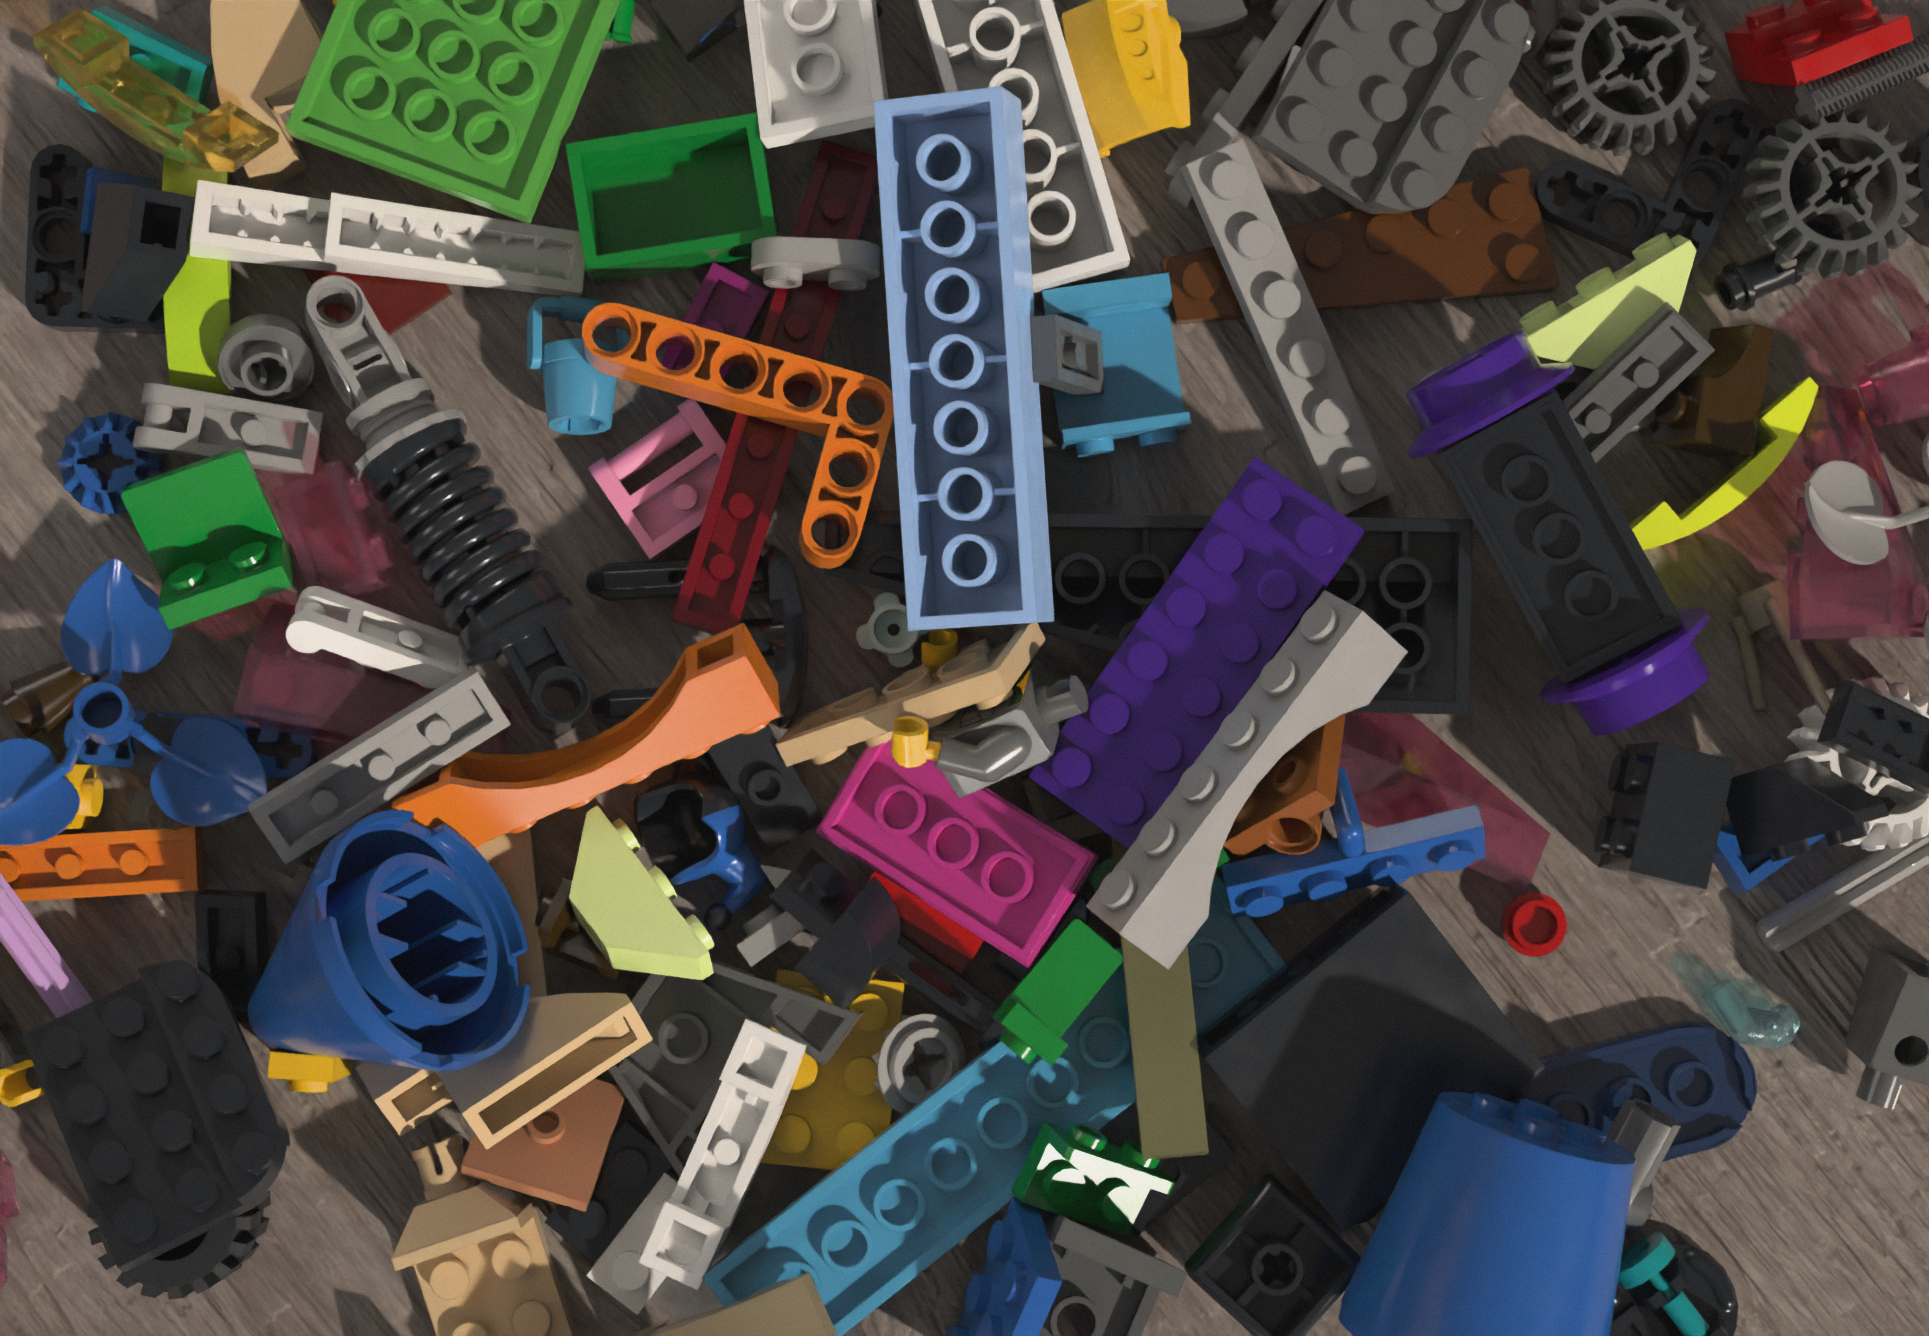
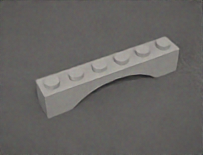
M1324 590L1313 606L1304 613L1298 626L1273 659L1264 666L1258 679L1233 712L1224 719L1220 729L1193 765L1184 772L1180 782L1153 818L1144 825L1138 838L1120 862L1104 878L1098 891L1086 907L1121 936L1169 970L1209 916L1211 887L1221 850L1236 816L1256 785L1285 753L1309 733L1344 713L1368 705L1408 651L1363 610Z

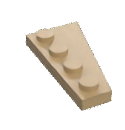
M1023 623L1015 625L1013 628L1015 634L1010 641L993 649H990L986 639L960 649L959 656L946 662L934 674H931L927 664L909 670L887 684L882 690L883 695L878 697L873 687H869L803 715L776 743V747L787 767L811 759L814 765H820L843 754L848 746L865 741L867 747H874L891 740L893 722L898 717H919L927 722L928 728H932L949 720L956 714L958 709L976 704L978 710L994 707L1007 700L1013 694L1012 687L1046 639L1039 624Z

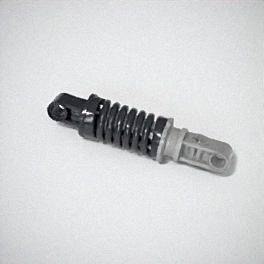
M338 275L319 279L311 286L307 294L305 330L324 361L329 377L338 394L352 410L345 423L351 433L355 436L360 435L363 444L366 445L367 451L355 463L354 471L358 478L363 477L374 498L384 503L382 512L387 521L396 524L394 532L401 543L408 545L407 555L414 565L421 566L419 569L421 580L424 585L433 587L431 597L436 606L446 608L444 619L448 627L461 631L458 637V644L464 653L462 659L466 666L475 667L496 660L530 722L538 730L553 735L570 731L578 724L591 701L589 683L555 627L574 610L573 602L570 597H565L550 571L541 570L528 577L542 566L543 557L537 550H528L521 553L530 545L531 536L525 529L512 530L518 523V514L511 507L500 509L506 502V493L499 486L489 487L494 481V472L491 467L487 465L473 467L481 457V450L474 442L464 443L466 441L464 436L467 433V426L465 424L467 421L463 412L457 411L456 408L440 412L435 409L432 400L429 399L432 390L424 378L412 379L396 343L390 334L383 329L363 291L354 281ZM337 303L346 307L351 312L352 317L344 323L334 324L325 321L319 315L318 310L326 304ZM552 686L564 688L573 697L574 711L565 715L550 712L543 704L542 691Z

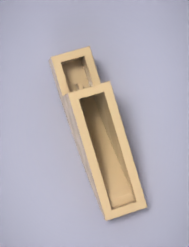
M211 0V54L218 97L228 131L248 178L260 189L270 190L309 169L293 137L286 131V124L280 114L294 107L323 34L305 0Z
M607 992L564 993L529 998L522 1024L510 1042L497 1053L469 1067L453 1071H433L364 1062L357 1066L356 1070L372 1098L400 1137L452 1102H455L487 1150L652 1041L653 1038L626 994Z

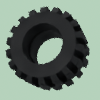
M270 1195L251 1210L209 1230L201 1244L195 1246L181 1244L125 1273L122 1271L116 1281L127 1289L139 1282L143 1284L141 1295L156 1298L160 1294L168 1292L169 1299L184 1298L193 1291L198 1294L211 1288L242 1267L241 1264L250 1258L260 1244L256 1242V1239L266 1232L270 1219L262 1216V1209L271 1205ZM89 1202L87 1217L97 1218ZM100 1225L88 1231L91 1244L95 1245L102 1242L107 1251L106 1254L98 1258L105 1270L116 1265Z

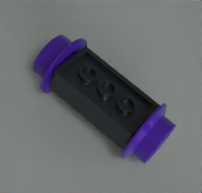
M1521 329L1468 354L1423 380L1405 393L1423 426V430L1410 446L1407 454L1410 459H1414L1436 451L1440 463L1557 674L1542 688L1540 696L1543 701L1551 704L1574 702L1591 734L1595 736L1607 735L1634 726L1667 710L1691 695L1708 680L1710 673L1692 641L1708 622L1709 615L1706 609L1701 607L1689 608L1678 612L1674 608L1561 398L1553 387L1568 377L1575 368L1570 362L1541 364Z

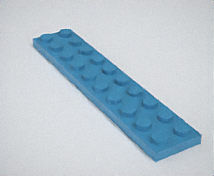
M1215 873L1211 887L1209 916L1187 944L1197 1035L1285 964L1248 915L1237 918L1232 917L1225 884ZM1120 944L1115 948V950H1117L1122 955ZM1123 963L1120 964L1062 1035L1061 1039L1068 1044V1047L1052 1066L1037 1055L1030 1064H1027L1001 1041L997 1042L715 1263L702 1276V1279L721 1304L725 1306L747 1298L762 1287L809 1272L837 1332L833 1336H842L1009 1203L1012 1197H1016L1011 1189L1044 1121L1067 1129L1070 1128L1072 1122H1078L1098 1131L1135 1102Z

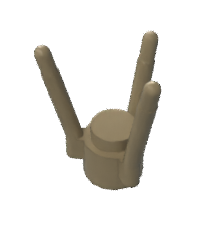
M1779 579L1735 599L1741 615L1732 618L1730 621L1739 638L1753 710L1762 712L1765 709L1763 685L1753 634L1758 633L1762 643L1778 637L1782 638L1811 695L1817 702L1821 712L1826 716L1831 700L1794 630L1799 626L1840 681L1855 678L1806 613L1797 592L1789 594L1783 579Z

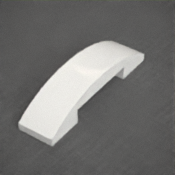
M748 1018L745 1019L719 1078L722 1083L671 1199L665 1201L638 1263L696 1290L702 1287L704 1283L702 1276L712 1267L776 1128L807 1047L806 1044Z

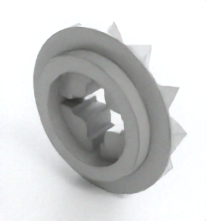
M924 1012L917 1015H900V1023L892 1029L882 1031L885 1040L881 1050L871 1056L877 1064L878 1076L872 1084L881 1090L885 1097L884 1104L902 1114L907 1113L965 1067V1050L956 1029L942 1017ZM913 1050L925 1055L934 1054L926 1058V1062L919 1066L920 1077L903 1073L906 1070V1066L914 1061Z

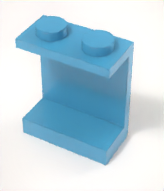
M1169 272L1042 290L1040 298L1042 315L1056 314L1101 331L1104 394L1079 397L1053 389L1061 450L1076 448L1078 458L1101 456L1115 452L1114 442L1139 439L1141 449L1158 448L1178 443L1177 434L1185 433L1191 425L1189 411L1184 412L1169 313V304L1172 300Z

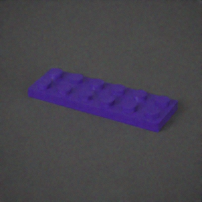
M1254 457L1088 691L1087 712L1069 718L1059 732L1054 754L1046 761L1037 764L1028 777L1124 846L1130 848L1138 838L1144 825L1153 818L1178 785L1184 772L1193 765L1218 732L1224 719L1233 712L1258 679L1264 666L1273 659L1298 626L1304 613L1313 606L1363 536V528Z

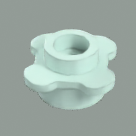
M882 593L874 600L875 611L868 623L861 625L857 629V642L865 650L874 648L888 656L891 665L904 667L912 662L914 657L912 649L919 637L926 635L929 630L908 631L906 606L900 604L897 595L894 593ZM897 624L900 627L899 634L891 636L887 631L888 626Z

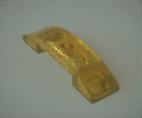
M82 8L75 10L34 34V46L58 75L84 101L129 136L171 159L205 170L234 172L278 143V131L229 100L212 111L129 59V38Z

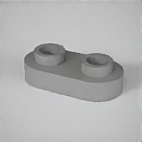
M766 237L757 239L751 244V272L764 277L763 283L773 288H796L802 285V280L828 281V286L835 290L857 291L865 289L868 280L880 276V247L868 241L855 239Z

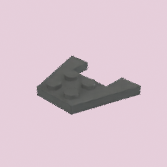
M711 958L714 973L705 980L650 974L631 1002L653 1040L608 1070L680 1177L722 1083L719 1078L745 1019L748 1018L772 1030L775 1028L781 1034L806 1044L805 1052L823 1066L829 1062L865 1011L850 1006L843 1010L830 999Z

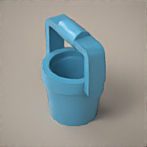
M561 295L559 299L541 297L533 303L527 312L528 369L538 370L542 375L547 424L551 430L559 433L590 435L609 430L613 420L617 378L603 374L591 366L586 359L583 342L580 338L556 340L542 346V316L557 317L561 321L583 323L588 312L597 305H601L599 299ZM616 327V346L600 340H594V343L604 351L616 352L627 346L630 336L625 330Z

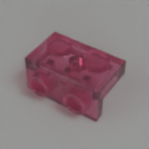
M337 459L326 463L327 470L273 489L307 588L319 586L352 598H357L392 585L386 570L394 567L390 546L381 530L373 532L366 512L367 508L374 506L372 494L363 477L358 478L356 472H352L351 466Z

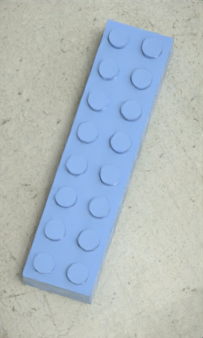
M999 86L873 101L908 631L1054 621L1040 390L1039 384L1033 382L1030 317H1034L1035 313L1021 99L1004 87Z

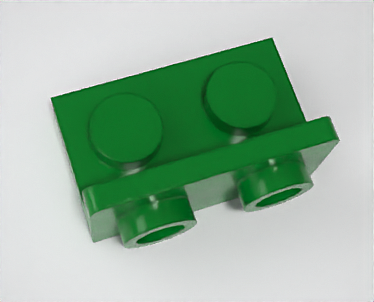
M1044 1121L1011 1191L1020 1202L1128 1236L1150 1189L1170 1194L1175 1181L1158 1165L1161 1158L1141 1160L1140 1144L1137 1142L1126 1140L1123 1147L1108 1143V1139L1103 1134L1082 1123L1072 1122L1070 1128L1067 1129Z

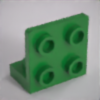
M238 447L127 485L122 489V501L162 580L158 609L168 630L292 588L293 553L243 448Z

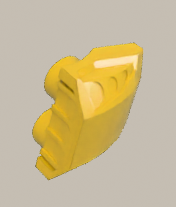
M1092 0L1062 13L1060 27L1100 158L1109 156L1111 148L1168 127L1182 129L1191 125L1187 61L1179 47L1181 29L1178 21L1173 16L1168 15L1166 0Z

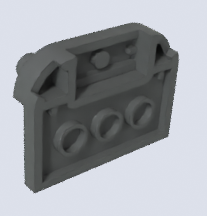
M1327 0L1251 139L1353 206L1367 213L1375 215L1382 213L1399 214L1426 208L1443 197L1453 186L1515 73L1523 53L1524 36L1529 29L1528 14L1522 6L1516 4L1515 0Z

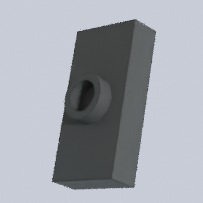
M1056 314L1030 317L1033 382L1079 397L1103 395L1104 376L1101 331Z

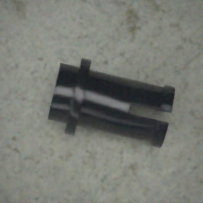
M1778 246L1775 250L1742 265L1735 262L1726 264L1723 267L1722 274L1715 277L1714 286L1720 302L1726 309L1734 310L1738 308L1741 311H1747L1755 306L1756 299L1790 284L1794 285L1800 282L1802 275H1797L1796 265L1779 272L1775 271V268L1781 265L1775 263L1776 252L1780 248Z

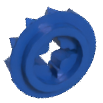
M108 412L96 417L83 418L82 424L73 433L64 436L65 446L62 457L56 462L62 471L63 488L80 503V506L102 514L111 515L128 512L121 498L122 489L127 485L162 473V454L150 453L132 447L135 429L138 426H143L141 422L125 415ZM110 443L112 444L113 454L123 457L128 461H134V465H123V468L113 469L111 479L106 482L104 472L87 465V461H94V458L105 456L106 446H109Z

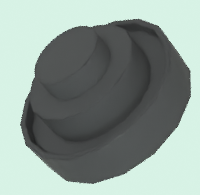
M264 313L247 316L229 327L220 341L218 368L222 382L235 396L261 402L282 404L301 395L311 383L315 369V355L311 339L300 325L284 316Z

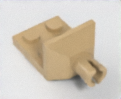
M460 1133L445 1137L440 1142L433 1141L411 1150L412 1159L416 1161L425 1189L423 1191L425 1199L414 1207L391 1260L395 1271L414 1266L436 1336H576L577 1333L533 1200L514 1190L482 1180L476 1181L475 1178L462 1175L461 1164L465 1153Z

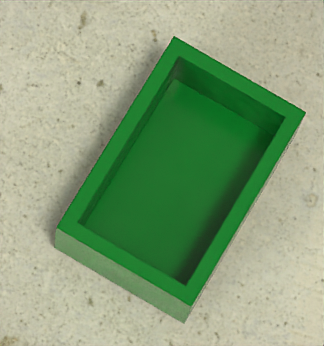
M757 112L565 144L585 270L596 285L711 266L713 262L719 265L750 260L751 244L753 241L779 236L765 145L760 139Z

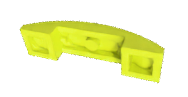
M1811 377L1790 386L1760 412L1756 442L1760 446L1754 450V455L1747 456L1681 514L1677 516L1671 507L1663 501L1646 509L1629 524L1643 551L1681 539L1712 524L1746 500L1768 479L1793 447L1813 407L1818 385Z

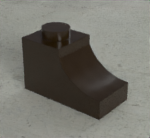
M1757 324L1711 329L1708 343L1715 351L1655 407L1656 418L1652 442L1707 457L1754 455L1774 330Z

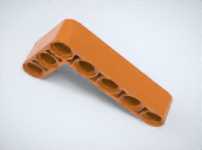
M607 302L597 305L588 312L582 323L583 350L587 361L597 371L825 437V443L799 531L798 544L802 555L807 561L819 568L832 569L843 565L851 558L861 535L894 417L892 391L883 381L869 375L620 303ZM606 327H619L630 336V341L622 350L607 352L600 349L594 343L596 334ZM674 344L687 348L693 355V361L686 368L678 371L663 367L658 361L657 356L666 346ZM735 362L744 363L755 372L756 380L749 387L743 389L732 388L722 380L720 375L722 369ZM797 380L806 381L817 390L819 399L813 405L797 407L786 399L783 389L791 382ZM859 398L868 399L879 408L881 419L871 425H860L849 417L846 406L852 400ZM841 459L851 460L862 469L864 481L854 487H842L831 478L829 466ZM824 520L834 521L845 530L847 542L838 549H824L813 540L811 534L812 527Z

